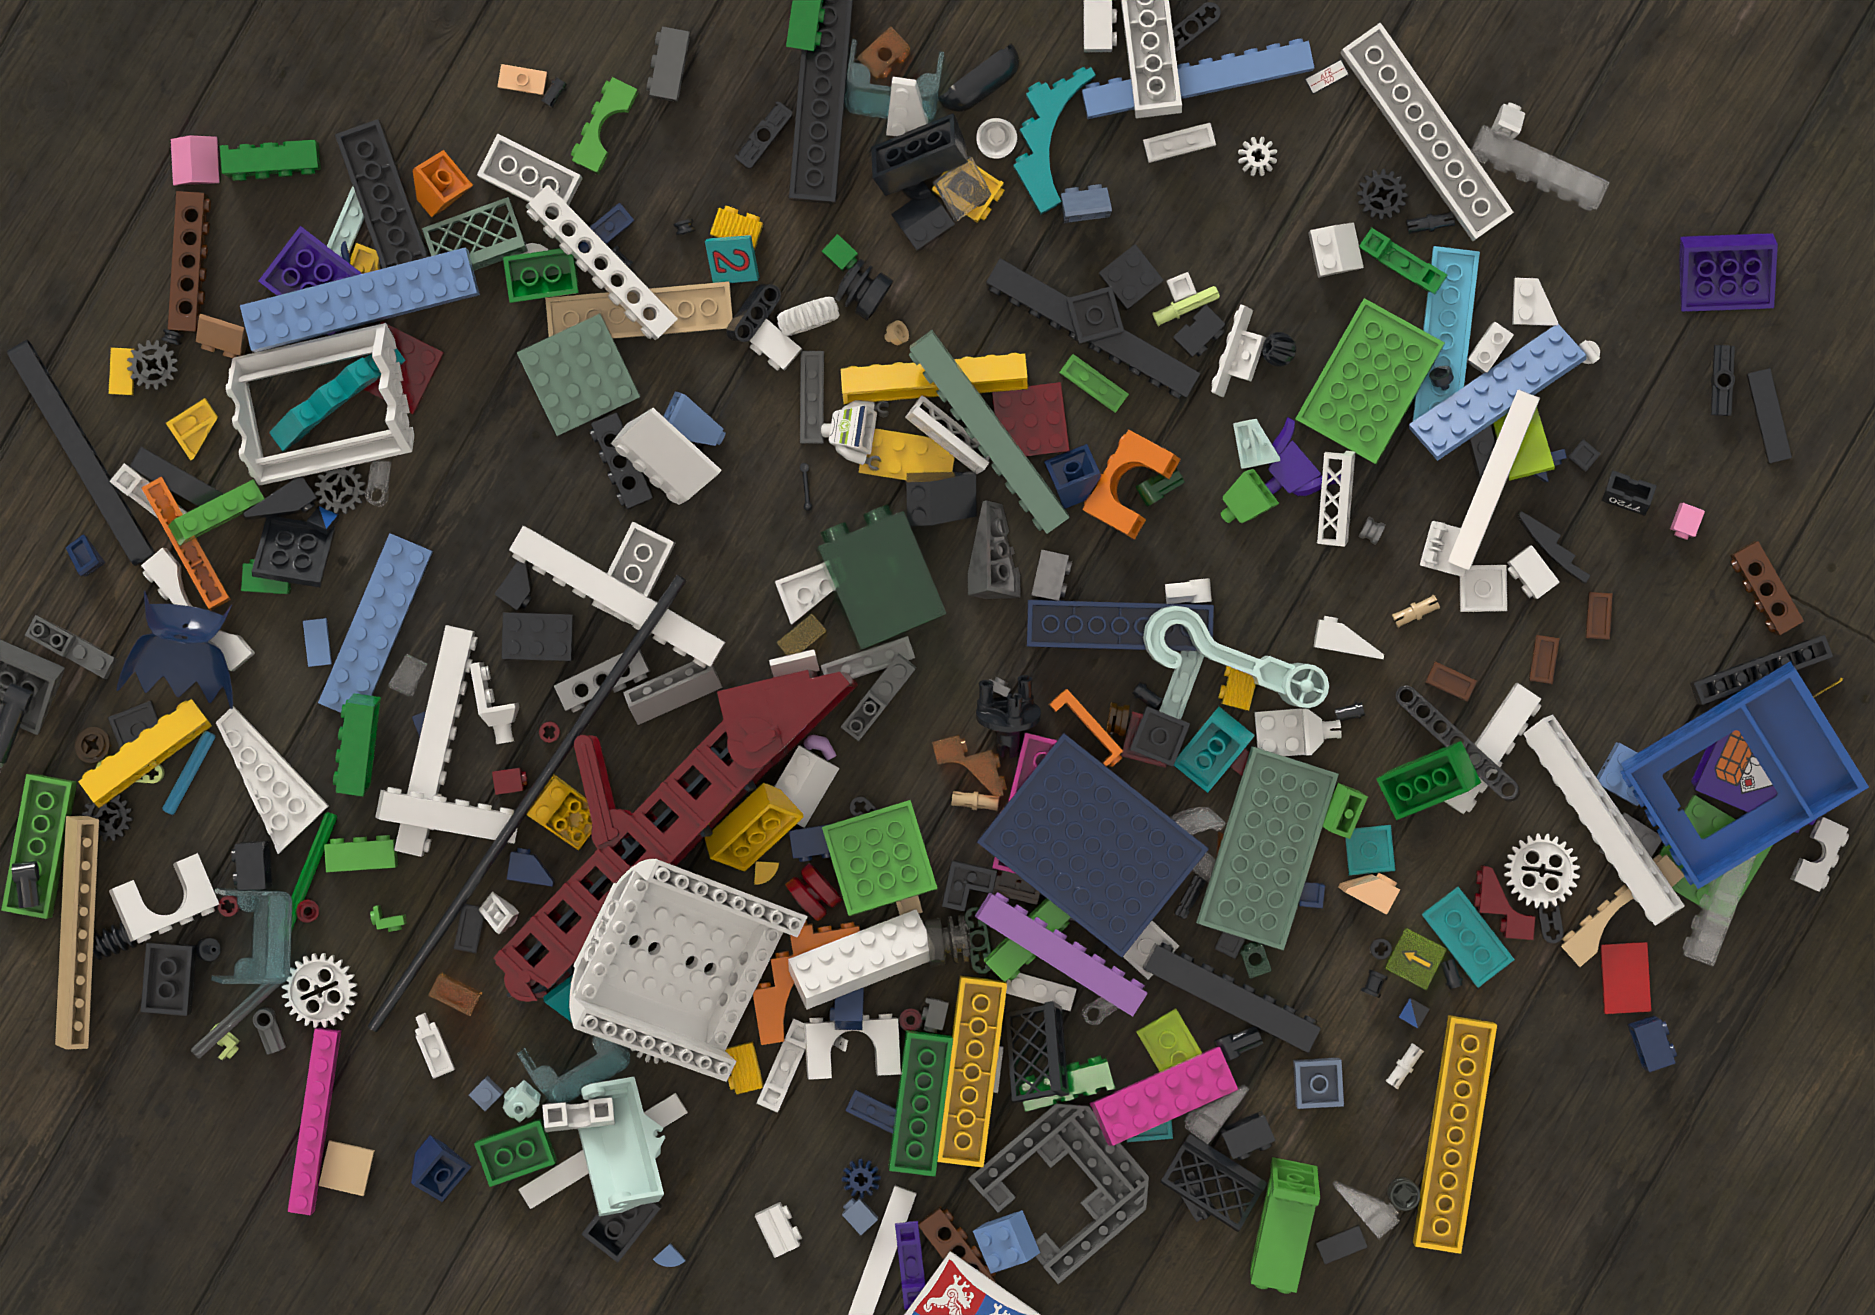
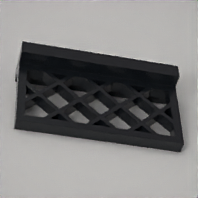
M1054 1001L1045 1002L1043 1006L1005 1013L1012 1102L1018 1103L1055 1095L1060 1097L1068 1096L1069 1085L1062 1006ZM1044 1012V1021L1038 1027L1032 1020L1037 1013ZM1022 1017L1025 1021L1017 1031L1013 1028L1012 1018ZM1031 1024L1037 1030L1028 1040L1022 1033ZM1042 1032L1046 1035V1043L1040 1049L1034 1044V1041ZM1019 1037L1027 1041L1020 1053L1014 1047ZM1033 1046L1039 1052L1030 1062L1024 1055ZM1042 1055H1045L1048 1058V1065L1042 1071L1035 1065ZM1021 1059L1029 1064L1022 1075L1016 1071V1066ZM1035 1068L1041 1074L1032 1084L1025 1078ZM1046 1077L1050 1080L1051 1090L1041 1091L1037 1087ZM1025 1081L1031 1088L1025 1095L1019 1096L1018 1088Z
M1189 1134L1181 1143L1180 1149L1160 1183L1239 1232L1268 1183L1197 1137ZM1184 1151L1192 1155L1193 1165L1183 1166L1181 1156ZM1200 1166H1209L1214 1177L1203 1179ZM1195 1168L1198 1180L1187 1182L1184 1170ZM1180 1171L1182 1184L1175 1185L1168 1180L1172 1172ZM1228 1178L1231 1180L1233 1189L1222 1191L1219 1179ZM1215 1180L1218 1192L1207 1195L1204 1182ZM1199 1183L1203 1196L1194 1197L1190 1194L1188 1186ZM1246 1190L1254 1195L1250 1202L1242 1204L1238 1191ZM1234 1193L1237 1205L1226 1207L1223 1195ZM1219 1196L1222 1208L1216 1210L1211 1208L1208 1198ZM1239 1209L1241 1218L1237 1224L1229 1219L1228 1210Z

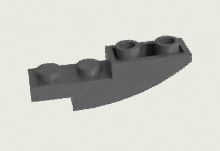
M37 615L33 618L25 634L30 639L70 659L103 679L109 677L118 660L94 644Z
M898 653L841 728L859 741L917 667Z

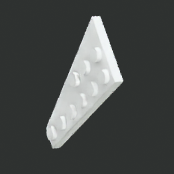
M233 706V709H229L216 724L279 854L329 805Z

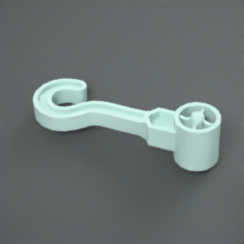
M1180 606L1161 608L1151 615L1145 625L1143 636L1145 648L1153 660L1165 667L1177 668L1182 662L1181 655L1168 648L1164 640L1168 627L1173 624H1181L1188 631L1193 645L1200 654L1210 660L1251 675L1255 684L1278 692L1282 700L1289 705L1303 708L1315 707L1323 702L1328 694V678L1322 669L1315 665L1303 663L1289 664L1271 656H1264L1258 659L1218 644L1210 636L1200 616L1189 608Z

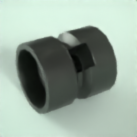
M1399 1177L1394 1179L1388 1186V1198L1399 1210H1412L1419 1203L1420 1192L1412 1180Z

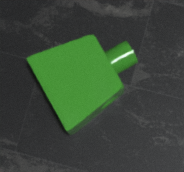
M1251 469L1245 471L1223 496V500L1228 507L1221 512V516L1227 523H1230L1235 518L1240 523H1244L1272 509L1279 502L1256 471Z

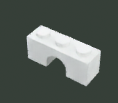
M1818 817L1810 838L1817 840L1821 844L1822 855L1814 862L1799 858L1790 879L1815 891L1820 892L1821 888L1824 889L1829 881L1827 874L1830 868H1834L1838 862V850L1840 846L1844 847L1848 840V828L1824 817Z
M612 1097L593 1099L582 1104L570 1105L565 1102L542 1105L546 1132L615 1125Z

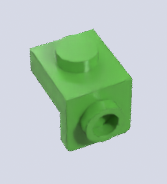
M381 905L374 906V911L370 912L372 924L376 925L377 929L388 928V932L401 930V925L407 924L406 914L383 918Z

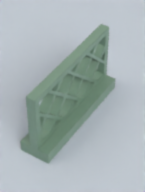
M509 197L422 228L431 256L438 255L441 249L448 252L458 250L463 241L473 245L474 247L469 255L474 271L500 262L505 256L519 255L528 251ZM507 205L509 212L505 220L494 216L498 207ZM483 214L488 217L483 228L472 224L476 215ZM492 219L503 223L498 234L487 230ZM462 222L466 224L461 236L451 232L454 223ZM506 225L515 229L517 237L509 240L501 237ZM470 227L481 231L476 243L465 238ZM435 230L445 232L440 244L431 240L430 232ZM485 233L495 237L492 246L487 248L480 245ZM448 235L459 239L454 250L443 246Z

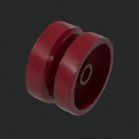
M809 862L801 870V875L807 884L794 876L785 885L797 903L819 922L827 914V909L821 900L829 907L834 908L843 899L825 877Z

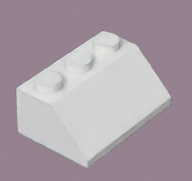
M801 745L796 749L775 787L781 789L803 813L804 817L797 824L805 828L839 768Z

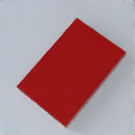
M1647 942L1600 944L1604 1014L1650 1012L1651 997Z

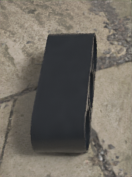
M770 284L758 285L728 324L727 336L733 341L747 342L751 340L781 298L779 288ZM766 289H768L770 292V297L768 300H766L764 297V292ZM753 307H755L757 311V314L754 319L751 317V310ZM739 326L743 327V334L741 337H739L737 333Z

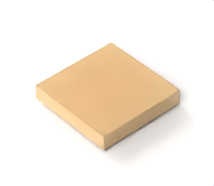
M329 1140L319 1186L364 1196L375 1150Z

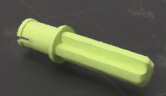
M1215 286L1210 287L1175 304L1171 302L1170 306L1153 312L1152 315L1157 326H1160L1172 319H1180L1181 315L1219 299V292Z

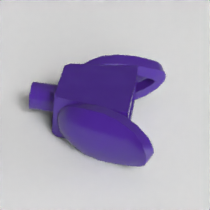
M1287 417L1284 427L1272 443L1280 457V461L1268 464V470L1274 476L1265 485L1273 495L1282 487L1288 493L1292 492L1297 496L1311 495L1322 489L1323 475H1320L1321 473L1293 440L1290 442L1295 430V421ZM1333 479L1327 484V487L1337 482Z

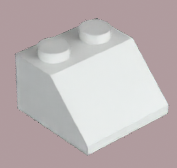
M1354 223L1310 230L1309 238L1318 278L1364 268Z

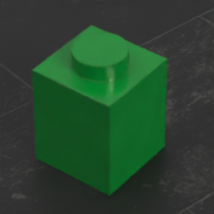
M838 234L822 250V253L842 272L846 268L849 270L858 262L856 259L858 253Z

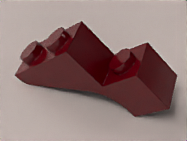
M1481 865V870L1476 872V884H1479V893H1475L1474 907H1478L1477 911L1480 913L1505 914V918L1500 920V932H1503V937L1533 940L1535 917L1514 911L1505 897L1494 870L1489 866Z

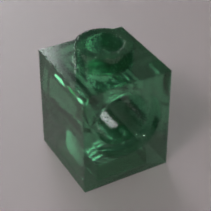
M1254 941L1243 945L1244 949L1240 951L1249 978L1272 971L1262 944L1257 945V942ZM1255 952L1261 955L1260 963L1257 965L1250 964L1249 956Z

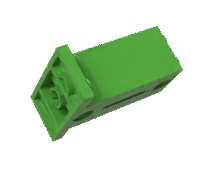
M1272 1157L1270 1179L1250 1266L1251 1284L1260 1289H1267L1269 1287L1277 1289L1281 1293H1297L1315 1207L1319 1205L1320 1200L1318 1169L1314 1165Z

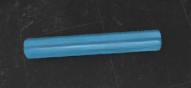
M204 731L163 806V810L166 813L172 815L177 810L215 739L213 733Z

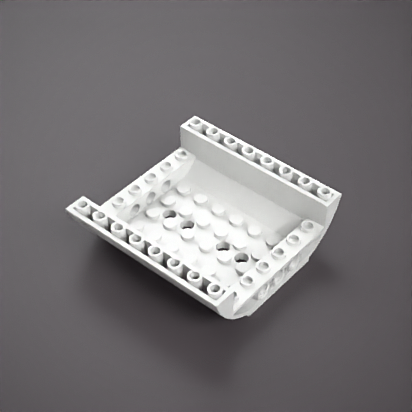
M658 859L641 861L631 867L617 883H613L573 965L575 969L571 982L569 1005L573 1027L582 1032L727 1082L736 1063V1060L725 1051L783 932L798 937L807 916ZM638 935L637 942L629 945L630 938ZM657 942L655 950L648 952L649 945ZM694 956L693 963L686 965L687 958ZM708 963H713L712 969L709 972H704L705 966Z

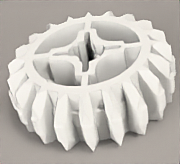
M824 297L806 302L781 312L777 316L778 326L782 334L786 336L805 332L836 320L840 316L839 308L833 297Z

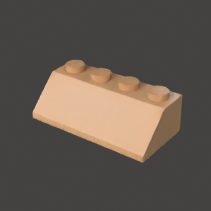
M1380 873L1377 876L1369 874L1342 882L1338 886L1345 893L1385 914H1388L1400 889L1395 887L1397 882Z

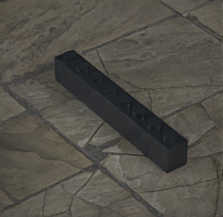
M1164 942L1161 945L1154 944L1142 967L1144 970L1309 1053L1321 1029L1316 1025L1318 1022L1316 1019L1308 1015L1302 1018L1296 1015V1009L1286 1004L1283 1008L1276 1005V999L1266 994L1263 997L1255 994L1256 989L1247 984H1243L1242 987L1235 984L1236 979L1223 973L1222 977L1215 974V968L1205 963L1199 966L1193 962L1195 958L1183 952L1181 956L1174 953V948Z

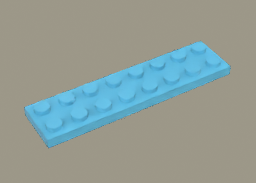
M1433 247L1431 265L1448 276L1435 295L1430 292L1427 293L1423 331L1445 342L1429 373L1436 367L1449 366L1454 379L1449 384V389L1441 390L1440 387L1432 385L1428 373L1415 396L1412 422L1464 387L1479 251Z

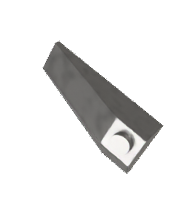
M983 501L968 570V595L983 599L1020 598V573L1018 567H1014L1012 554L1015 553L1013 546L1009 547L1007 539L1009 529L1002 504L991 501Z

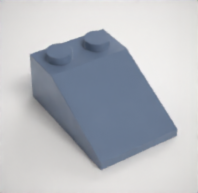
M1101 184L1088 186V190L1079 191V187L1067 188L1065 193H1061L1064 223L1107 218L1111 215L1112 208L1107 188H1102Z

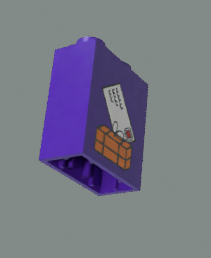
M1738 730L1733 731L1705 749L1691 780L1696 791L1746 812H1750L1777 795L1776 789ZM1817 819L1808 824L1813 825Z

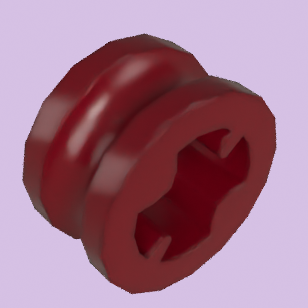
M551 721L543 723L539 729V736L548 743L557 740L560 734L558 725ZM549 726L550 728L553 726L556 729L553 732L555 736L553 738H550V736L546 738L543 735L546 732L544 727Z
M225 896L219 901L218 910L223 916H233L240 909L239 900L234 896ZM226 900L234 903L235 908L231 909L233 910L232 912L223 908Z

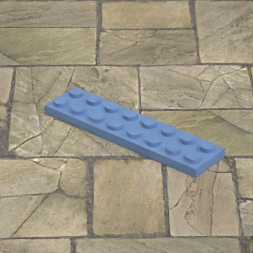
M1559 324L1555 325L1491 368L1488 373L1485 372L1410 423L1409 428L1438 461L1507 414L1518 389L1535 395L1585 361L1586 354Z
M389 533L319 699V704L341 712L342 705L346 703L347 699H350L353 693L373 695L433 551Z

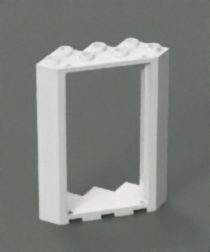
M386 323L232 359L231 368H229L228 384H226V393L235 403L236 409L232 417V423L242 436L239 457L241 461L245 462L250 476L254 477L259 486L412 452L414 431L413 427H409L407 413H410L406 394L402 395L403 390L400 381H403L400 362L396 363L394 349H397L395 339ZM372 354V358L381 372L379 391L388 405L385 422L390 430L263 457L248 384L249 381Z

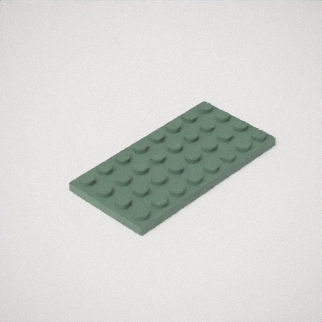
M1251 746L1196 923L1284 950L1339 774Z

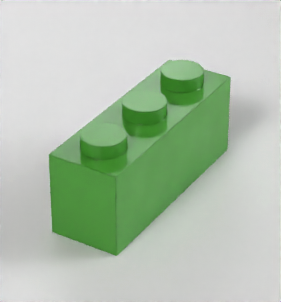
M390 835L376 836V840L367 841V837H354L353 842H344V838L330 839V843L324 845L326 872L398 867L397 851H394L396 839H390Z

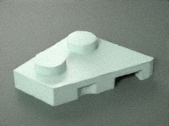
M1257 419L1233 423L1241 469L1280 461V457Z

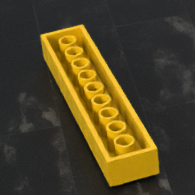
M1448 1015L1413 1237L1415 1247L1460 1254L1462 1252L1497 1024L1494 1022Z

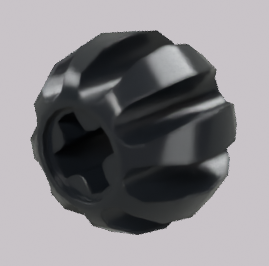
M1283 332L1270 334L1265 339L1262 347L1264 359L1274 366L1282 367L1289 364L1296 353L1295 341L1291 336Z

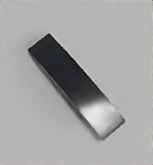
M143 447L139 448L130 464L131 468L153 481L162 477L169 490L197 506H201L224 494Z
M1518 512L1517 518L1543 552L1564 571L1581 583H1586L1591 575L1571 564L1576 555L1557 544L1561 535L1524 512Z

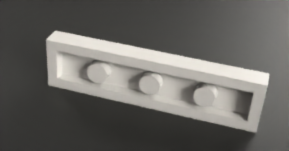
M923 395L919 397L905 418L970 470L976 472V474L985 470L989 464L988 460L990 457H981L973 450L980 445L975 437L971 439L961 425ZM921 404L929 409L930 415L920 408ZM936 420L945 421L947 423L948 430ZM955 434H961L965 437V443L956 437Z
M1346 451L1344 454L1324 453L1317 544L1345 547L1348 543L1355 462L1354 451ZM1329 458L1342 460V469L1336 474L1329 467ZM1333 479L1340 486V492L1334 497L1327 490V484ZM1331 502L1338 508V514L1332 519L1325 512L1326 506ZM1330 524L1337 531L1336 539L1323 538L1324 529Z

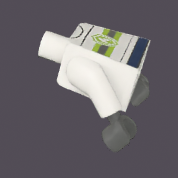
M854 400L844 406L842 410L835 411L831 423H824L822 425V436L829 437V443L834 445L836 451L847 460L861 465L864 463L868 464L870 470L878 471L879 468L873 467L871 462L873 460L881 462L880 457L874 455L869 458L867 454H871L877 414L883 418L887 417L889 412L882 411L880 408L889 407V403L887 401H880L878 404H874L871 401Z

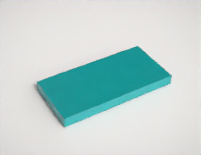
M1458 886L1421 914L1478 988L1515 960Z

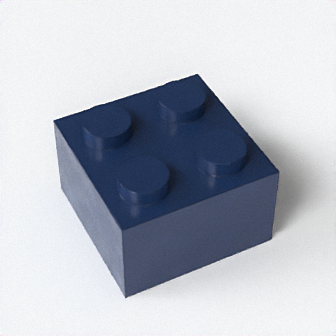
M1651 1016L1628 1024L1643 1069L1652 1072L1675 1064L1674 1057H1677L1674 1045L1670 1044L1667 1040L1666 1035H1669V1030L1665 1021L1663 1022L1661 1019Z

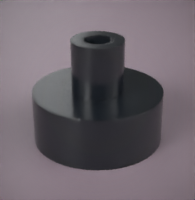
M1449 366L1436 367L1429 373L1432 385L1440 387L1441 390L1449 389V384L1454 379Z
M213 938L199 940L195 948L196 955L203 961L215 960L220 954L218 941Z

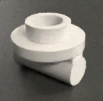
M1585 340L1579 345L1586 354V360L1582 363L1593 364L1600 359V349L1595 342Z

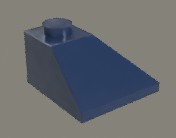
M1087 444L1044 461L1064 509L1085 501L1101 477Z
M430 1135L415 1153L411 1183L443 1202L471 1166L446 1144Z

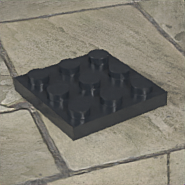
M281 517L266 518L252 568V577L321 588L335 535V526L326 535L308 527L306 521Z

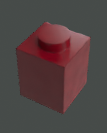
M522 767L492 772L495 795L525 790V785H528L526 771L522 772Z

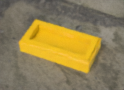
M111 348L109 394L133 395L134 379L132 380L131 376L134 374V371L127 370L128 367L132 366V363L127 361V359L134 358L135 355L132 354L131 350L135 349Z

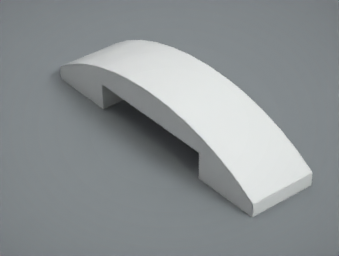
M124 463L111 478L110 482L157 517L141 488L150 482ZM178 505L183 515L188 513L180 505Z
M793 1019L756 1104L778 1113L806 1049L804 1023Z

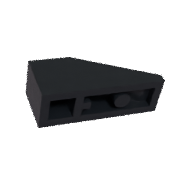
M297 477L244 512L243 518L245 520L297 514L300 511L306 513L315 506L314 502L317 497L303 477Z

